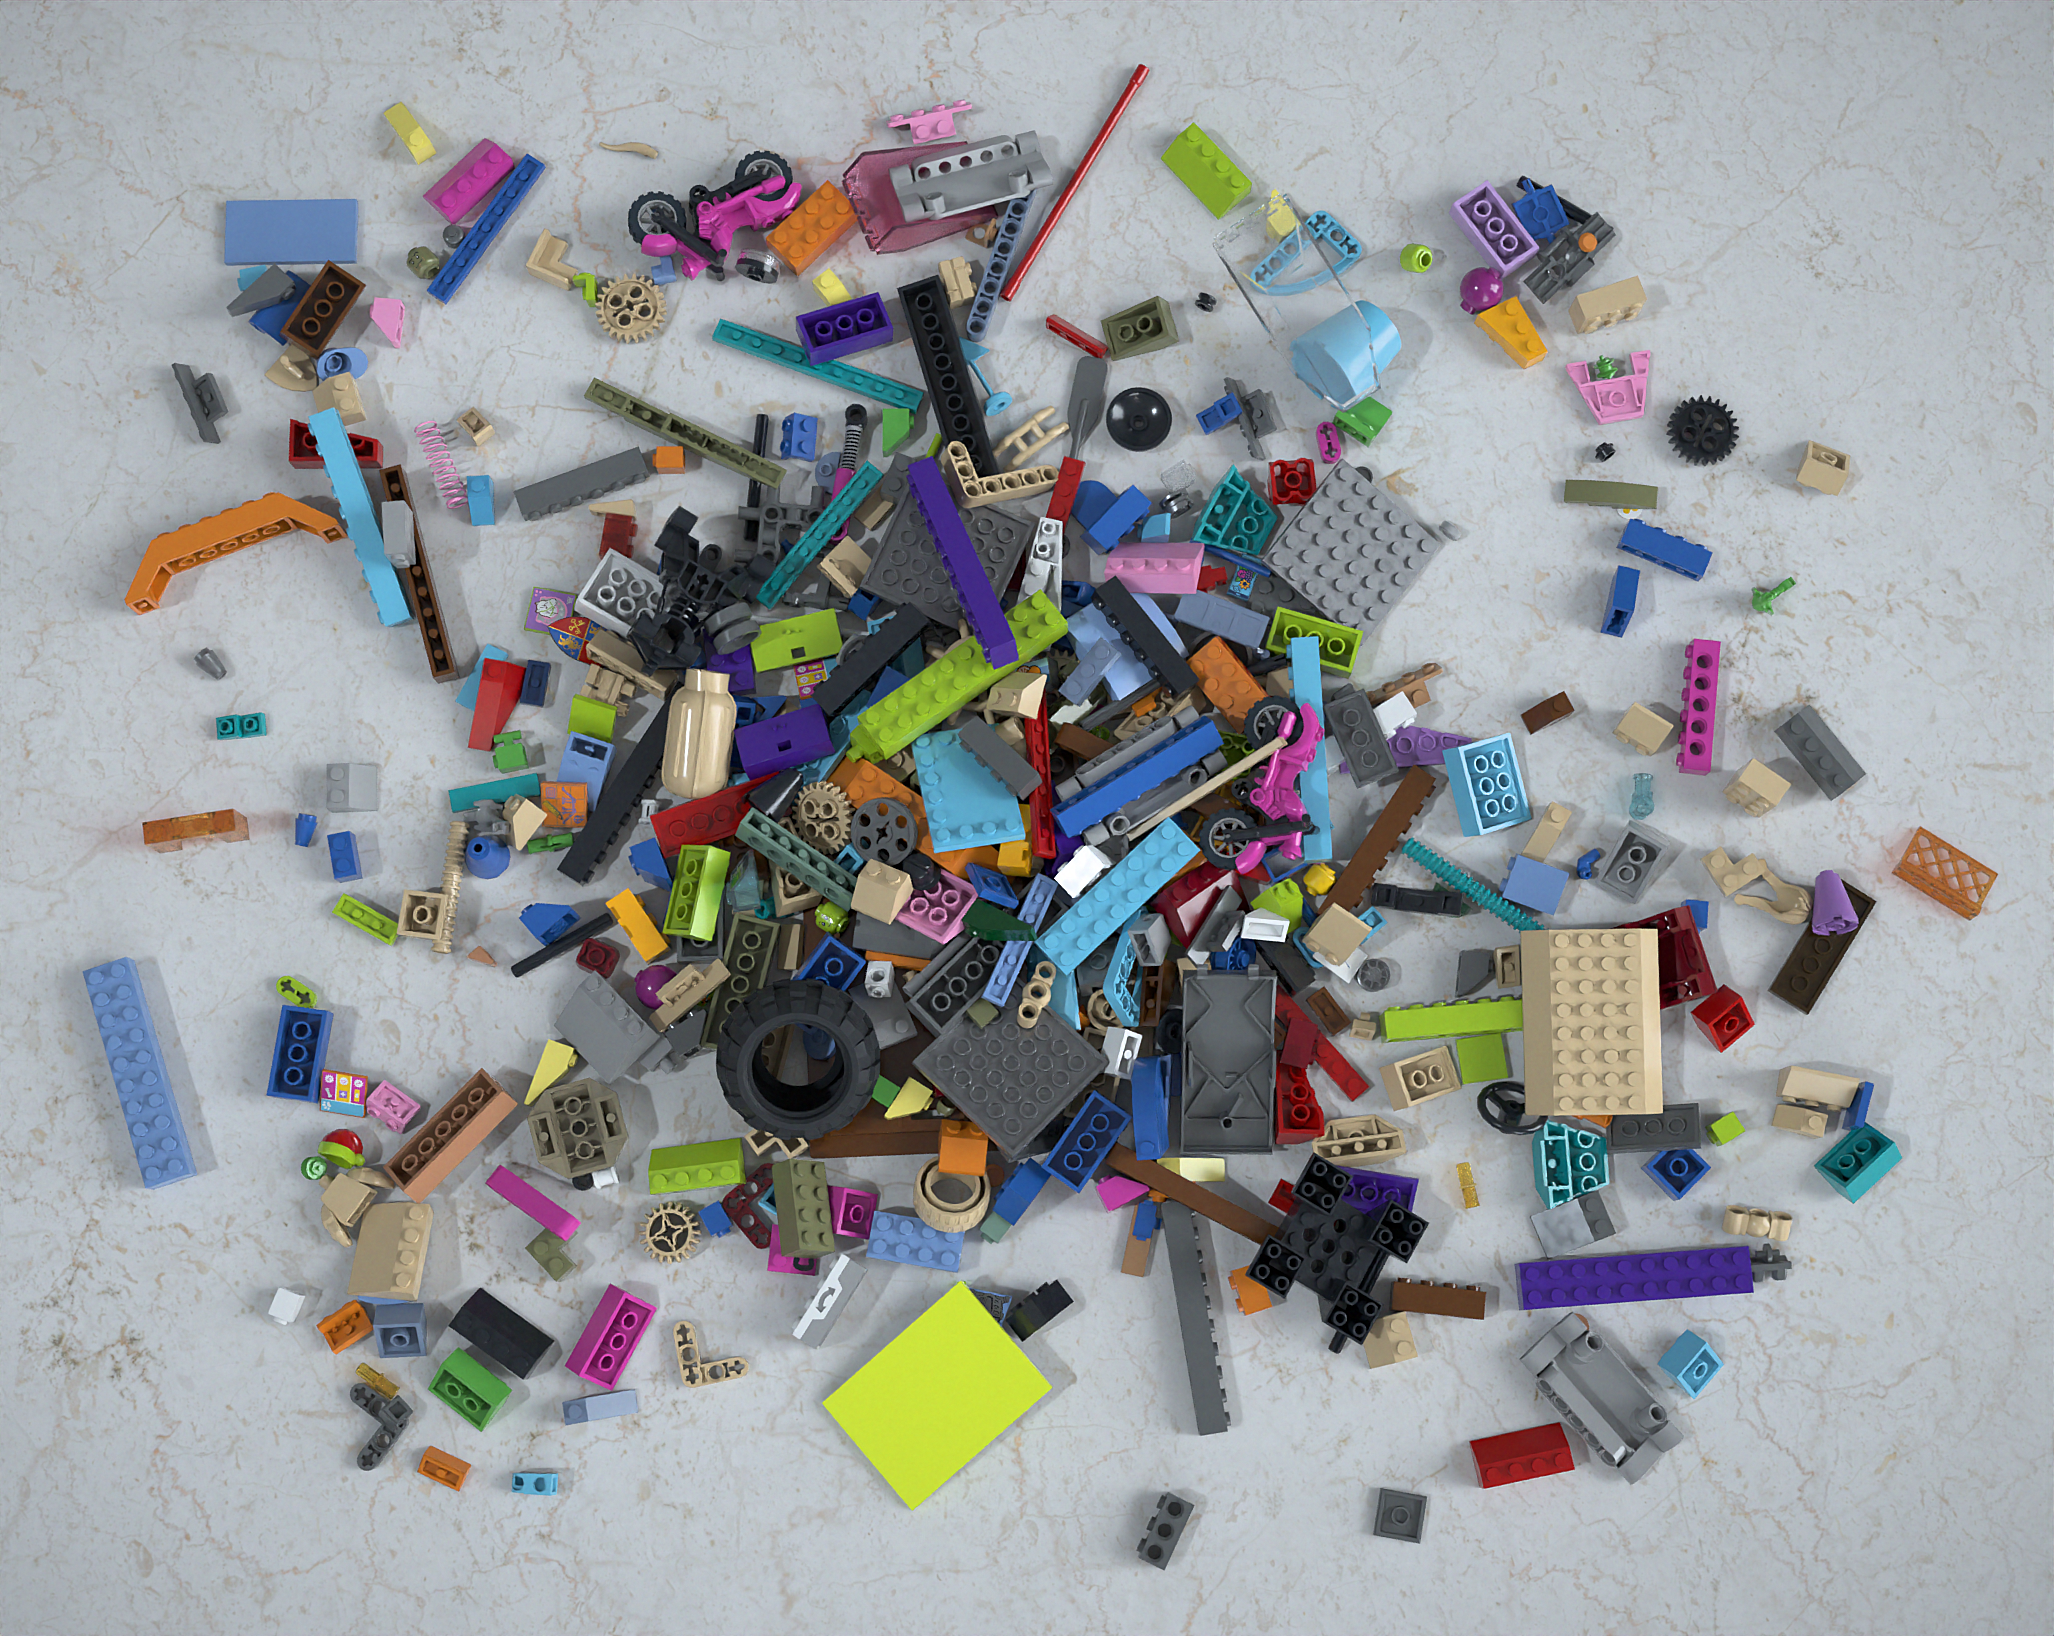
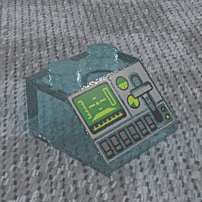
M753 849L748 850L731 872L730 882L726 883L727 903L732 905L733 913L761 908V890Z

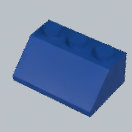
M545 903L528 905L522 910V915L519 917L533 936L544 946L552 944L581 919L569 905Z

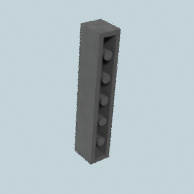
M638 446L513 492L524 520L536 521L542 518L544 514L558 513L564 507L570 505L578 506L584 502L583 500L600 498L604 496V493L611 490L614 492L620 491L625 488V485L631 483H642L650 475Z

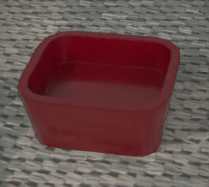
M589 938L584 941L577 955L576 965L581 970L590 974L596 970L604 979H607L612 975L619 961L620 953L615 947L595 938Z

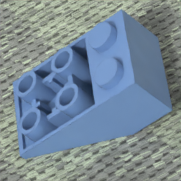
M571 731L556 782H586L588 811L594 812L598 806L617 753L616 747L613 744Z

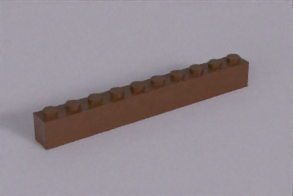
M401 464L381 469L379 472L387 502L404 500L413 512L416 564L405 568L432 676L438 684L458 679L460 676L406 471Z

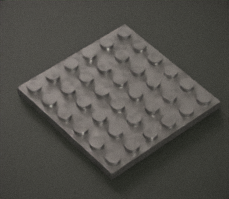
M1340 459L1260 562L1330 622L1364 631L1360 647L1441 544L1344 459Z
M907 483L859 589L897 606L904 602L906 604L911 602L929 620L960 633L958 621L964 619L970 636H973L974 629L967 621L966 611L958 601L957 591L953 589L950 583L949 573L945 571L942 565L941 555L937 553L934 547L933 537L929 535L926 529L925 519L921 517L917 508V501L913 499L909 490V484ZM945 484L1000 604L1035 527V523L992 504L972 508L961 507L955 498L951 486Z
M1016 977L1003 1007L991 1003L999 1013L986 1026L980 1029L965 1011L912 1063L1012 1160L1109 1064L1095 1048L1048 1005L1042 1008L1035 1026L1031 1028L1020 1026L1017 1022V1014L1023 1000L1022 990L1026 984L1019 977ZM1035 992L1031 993L1033 997L1040 998ZM1029 1011L1022 1013L1026 1018L1034 1017Z

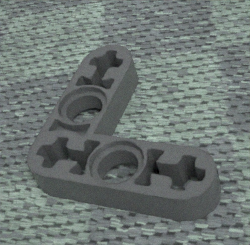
M358 1383L350 1390L351 1400L382 1424L357 1457L359 1468L364 1471H370L381 1463L407 1429L409 1418L402 1423V1427L399 1426L396 1430L392 1431L373 1409L377 1401H382L385 1405L390 1401L370 1385ZM365 1388V1395L369 1398H372L373 1394L376 1396L370 1401L368 1407L365 1405L369 1402L367 1399L357 1398V1389ZM381 1434L389 1437V1444L385 1448H381L377 1444V1438ZM372 1445L375 1450L382 1452V1454L375 1453L371 1459L374 1462L373 1465L367 1464L365 1466L366 1460L363 1457L364 1455L369 1456L374 1451L370 1449Z

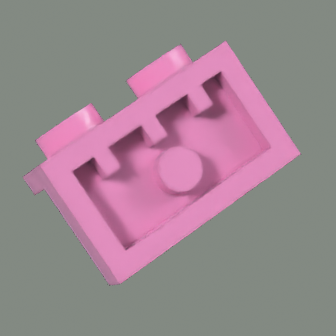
M386 1080L375 1089L366 1101L367 1112L372 1117L382 1120L391 1131H397L399 1134L405 1131V1126L421 1108L418 1103Z

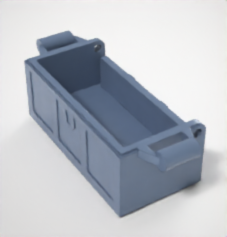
M1196 590V594L1182 595L1175 615H1170L1166 611L1162 612L1174 629H1176L1178 622L1181 621V623L1193 628L1207 631L1253 649V658L1260 659V661L1268 659L1270 656L1268 650L1259 648L1270 619L1268 616Z

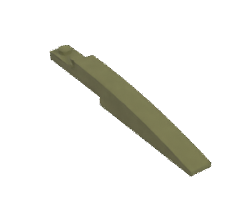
M595 377L584 395L586 400L623 417L625 421L677 446H683L685 450L773 489H778L787 473L786 469L677 415L668 414Z

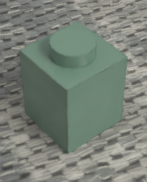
M992 1211L979 1229L983 1232L981 1237L990 1244L994 1241L998 1244L1012 1224Z

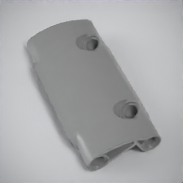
M1190 705L1172 717H1162L1085 763L1076 770V775L1055 787L1061 801H1065L1200 718L1198 713ZM1219 749L1214 753L1204 755L1196 764L1186 766L1180 770L1178 775L1171 778L1168 777L1162 781L1157 788L1147 790L1141 794L1139 799L1129 801L1119 811L1103 817L1102 821L1098 824L1088 826L1081 833L1089 845L1096 847L1109 839L1110 836L1125 834L1130 829L1205 784L1209 776L1211 777L1228 766L1225 757ZM1196 772V775L1191 778L1192 773ZM1119 819V822L1113 826L1114 821Z
M1574 1312L1569 1313L1519 1359L1536 1378V1386L1597 1456L1608 1466L1615 1467L1630 1485L1637 1482L1664 1452L1675 1447L1684 1438L1673 1423L1667 1420L1665 1407L1660 1404L1610 1348L1600 1334L1590 1330L1587 1331V1327Z

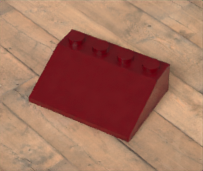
M1209 860L1162 891L1150 903L1157 913L1163 915L1168 927L1186 949L1192 943L1227 885H1230L1242 899L1236 911H1244L1246 915L1251 913L1235 869L1227 871L1217 868Z

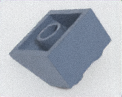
M423 1303L377 1305L373 1328L380 1358L427 1356V1319Z

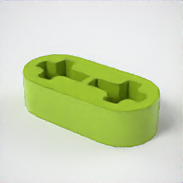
M283 976L277 981L276 989L278 993L298 1007L313 1008L316 1005V993L295 978ZM292 981L290 985L296 989L294 993L289 990L284 992L285 987L282 986L283 983ZM299 993H302L306 996L310 994V1003L305 1002L304 1004H302L303 999L298 996Z

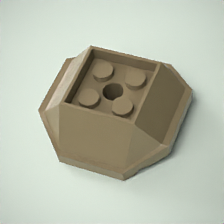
M590 1077L546 1089L527 1117L538 1163L567 1179L614 1167L629 1138L618 1094ZM583 1122L585 1124V1131L583 1134L577 1135L574 1128L576 1124Z

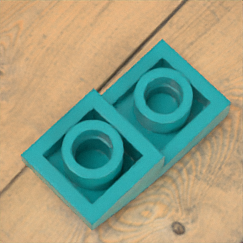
M259 712L242 716L235 714L216 718L217 740L244 739L267 735L265 713Z

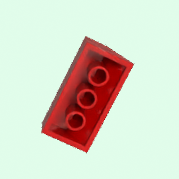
M1560 1422L1469 1441L1479 1488L1482 1489L1575 1470L1570 1446Z

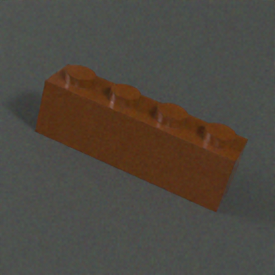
M1398 1278L1397 1282H1391L1389 1310L1484 1320L1486 1292L1480 1291L1479 1286L1466 1285L1465 1290L1457 1289V1284L1443 1283V1287L1434 1286V1281L1421 1280L1420 1284L1411 1283L1412 1279Z

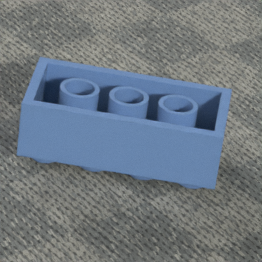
M874 1211L866 1257L958 1273L965 1231L957 1233L942 1232L928 1226L920 1218Z

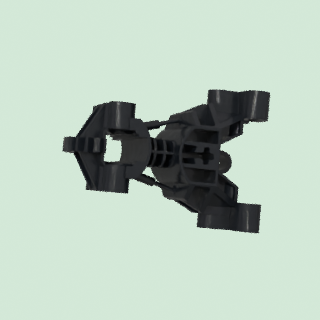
M678 506L669 516L654 544L655 547L663 551L661 555V574L659 575V582L663 585L661 597L658 599L654 618L652 619L642 613L635 620L626 635L644 662L641 672L651 677L655 670H682L685 672L687 668H690L702 651V648L693 642L695 640L694 635L703 627L705 621L717 612L732 606L740 599H744L752 604L763 584L769 579L777 565L756 553L753 558L746 562L744 567L736 563L723 572L714 571L722 557L720 547L715 544H709L699 553V540L689 535L699 517L681 506ZM707 550H711L715 553V560H710L707 558ZM667 591L668 597L673 604L667 614H662L665 603L664 596ZM709 613L703 620H700L690 628L688 623L694 614ZM661 628L667 629L675 636L670 653L660 646L653 644V640Z

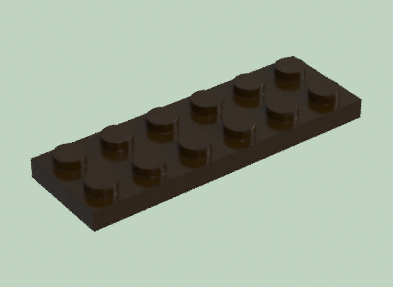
M1842 879L1843 886L1858 917V927L1843 934H1837L1836 930L1829 931L1830 935H1818L1813 932L1811 918L1767 990L1805 1015L1810 1013L1877 902Z

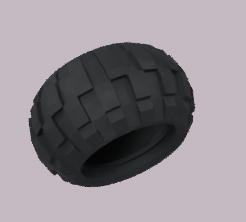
M782 979L748 994L727 1017L716 1051L717 1078L730 1107L737 1111L744 1118L743 1121L757 1131L761 1129L773 1134L775 1138L790 1140V1138L817 1139L824 1137L825 1133L835 1129L840 1130L853 1121V1117L861 1109L865 1108L870 1101L880 1073L879 1041L873 1023L865 1010L861 1009L853 1001V998L840 988L835 989L825 985L823 981L815 979ZM795 1023L808 1024L820 1028L834 1039L836 1047L835 1059L832 1067L824 1077L812 1084L794 1086L779 1081L768 1071L762 1058V1043L767 1034L781 1026Z

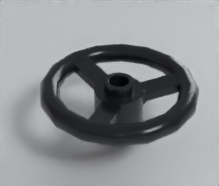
M1495 1082L1484 1087L1477 1096V1109L1482 1118L1493 1128L1498 1129L1504 1134H1533L1542 1129L1548 1120V1116L1539 1115L1536 1122L1530 1125L1519 1126L1522 1115L1525 1113V1103L1520 1104L1515 1100L1505 1101L1495 1093L1496 1091L1506 1090L1525 1096L1524 1085L1519 1083ZM1486 1099H1489L1499 1108L1500 1111L1497 1118L1487 1109Z

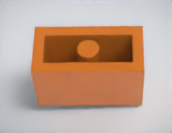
M1250 1265L1230 1271L1231 1276L1228 1277L1231 1290L1236 1289L1238 1298L1235 1299L1239 1313L1243 1312L1244 1316L1272 1307L1267 1289L1245 1276Z

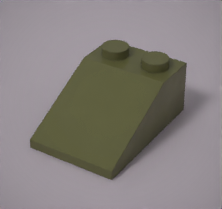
M1155 296L1101 320L1112 361L1161 350L1179 342L1169 303L1160 296Z

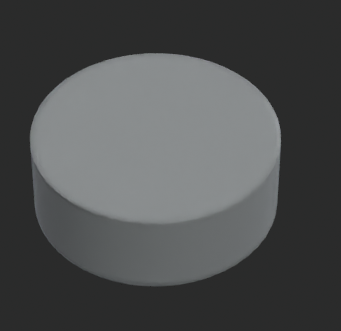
M1444 521L1439 526L1440 531L1452 541H1456L1461 536V533L1447 521Z

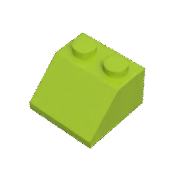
M1291 878L1268 888L1250 902L1255 910L1264 908L1288 919L1290 922L1287 934L1301 927L1303 895L1299 891L1298 885Z

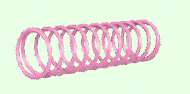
M436 421L421 423L414 430L417 433V437L426 436L434 430L438 431V435L426 437L419 444H428L436 438L442 439L440 443L426 446L423 452H430L440 445L445 446L443 451L433 452L426 459L431 460L443 453L448 454L447 458L435 460L429 466L436 467L447 460L451 461L450 466L440 467L434 470L432 474L438 475L449 468L455 469L453 473L438 477L436 482H443L453 475L458 476L456 481L447 482L441 485L439 489L444 490L456 483L461 484L460 488L449 490L442 497H450L460 490L465 492L463 496L449 499L445 503L447 508L454 509L463 506L468 502V497L465 496L467 491L462 489L463 483L459 481L460 476L455 474L457 469L452 466L454 461L449 459L450 453L446 451L447 446L443 444V437L439 436L441 431L436 428ZM434 423L431 428L416 431L417 428L424 424ZM433 438V439H431L430 441H427V442L422 443L423 441H425V440H427V439ZM463 498H467V500L464 503L457 506L449 507V505L457 503Z

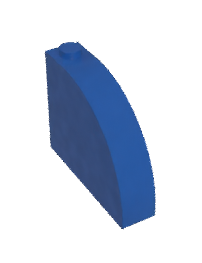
M1160 1055L1137 1057L1134 1062L1132 1111L1137 1161L1160 1159L1169 1148Z

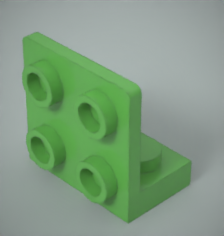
M1364 393L1351 409H1339L1332 424L1369 447L1392 415V411Z

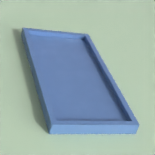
M357 199L226 201L224 263L227 266L273 265L274 263L276 265L326 264L330 260L334 264H357L358 201Z

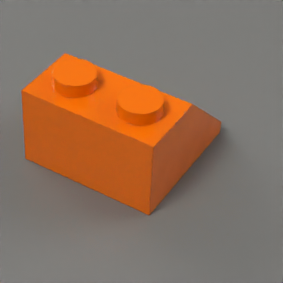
M942 1119L938 1137V1172L984 1176L988 1136L973 1122Z

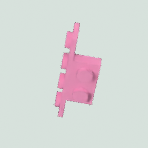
M965 99L953 102V106L945 107L944 104L933 106L932 110L924 112L923 109L912 111L910 116L903 117V114L893 115L890 117V120L886 121L888 128L909 123L913 143H923L956 135L952 113L972 109V105L970 102H966Z

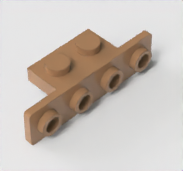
M1436 663L1424 664L1421 669L1405 673L1394 682H1386L1375 691H1367L1366 695L1371 706L1381 701L1384 703L1403 691L1415 709L1431 701L1424 681L1443 673V669Z

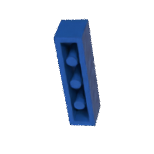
M1631 518L1625 525L1616 547L1695 581H1699L1704 576L1713 553L1708 551V548L1703 545H1694L1687 542V539L1682 536L1674 537L1667 534V531L1662 528H1653L1646 525V522L1643 520H1633Z

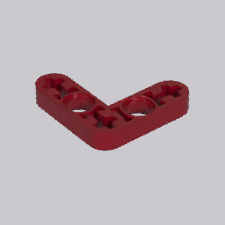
M771 1163L761 1165L746 1178V1184L754 1182L757 1185V1192L755 1194L747 1195L744 1191L746 1184H741L730 1191L722 1201V1206L750 1242L759 1249H766L770 1246L771 1232L749 1207V1204L773 1184V1178L769 1179L767 1177L762 1181L766 1185L761 1187L760 1183L754 1179L757 1174L759 1178L764 1176L763 1170L765 1168L772 1169L773 1164ZM740 1189L741 1194L748 1200L744 1203L743 1199H740L737 1202V1209L733 1207L729 1209L727 1207L729 1205L728 1199L739 1197L740 1195L736 1192ZM747 1214L754 1218V1224L749 1228H745L741 1224L742 1217ZM758 1224L761 1226V1228L757 1229L760 1234L768 1235L765 1245L763 1243L757 1244L756 1241L759 1238L755 1233L752 1236L748 1233L754 1230Z

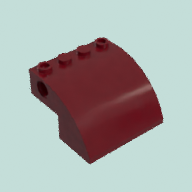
M1689 905L1673 908L1639 921L1610 928L1657 929L1660 1010L1718 992Z

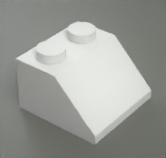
M1082 845L1073 853L1074 858L1069 863L1065 862L1057 870L1059 874L1055 879L1073 898L1083 897L1117 863L1093 845H1086L1085 847Z

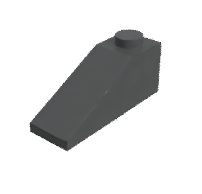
M274 263L226 308L229 314L235 317L276 305L284 299H290L295 293L296 286L294 281Z

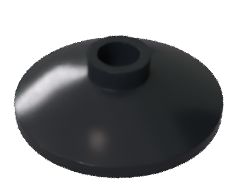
M1180 1008L1171 1009L1166 1012L1160 1019L1156 1031L1159 1047L1167 1053L1176 1054L1181 1052L1182 1009Z

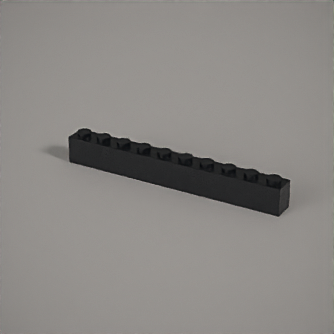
M679 681L557 868L561 874L582 887L585 883L588 884L595 874L593 870L596 865L602 864L607 856L605 851L609 845L613 846L619 837L618 831L622 826L625 827L631 819L630 813L634 807L637 808L641 804L643 792L646 788L650 789L656 779L654 775L658 769L662 770L671 700L677 690L684 686Z

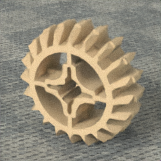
M671 1201L668 1202L667 1209H665L663 1203H659L660 1211L652 1207L651 1212L654 1215L652 1217L649 1214L644 1215L649 1220L648 1224L640 1222V1226L646 1227V1231H639V1235H646V1239H642L640 1244L648 1243L649 1246L644 1249V1252L648 1253L653 1250L650 1256L651 1259H655L659 1254V1263H663L665 1257H667L668 1264H672L673 1257H675L677 1263H680L681 1254L688 1259L690 1256L687 1250L696 1251V1248L691 1246L692 1242L700 1243L699 1239L694 1238V1234L700 1235L702 1233L701 1230H694V1227L699 1226L700 1222L695 1221L692 1223L691 1221L696 1217V1214L692 1213L687 1216L690 1208L686 1206L683 1211H680L682 1204L679 1202L676 1204L675 1209H673V1202ZM668 1214H678L685 1220L686 1224L674 1226ZM661 1217L662 1229L652 1235L653 1226ZM668 1226H671V1229L678 1230L672 1234V1240L668 1236H661L668 1232ZM688 1231V1238L679 1249L678 1237L680 1234ZM666 1240L672 1252L660 1250L654 1242Z

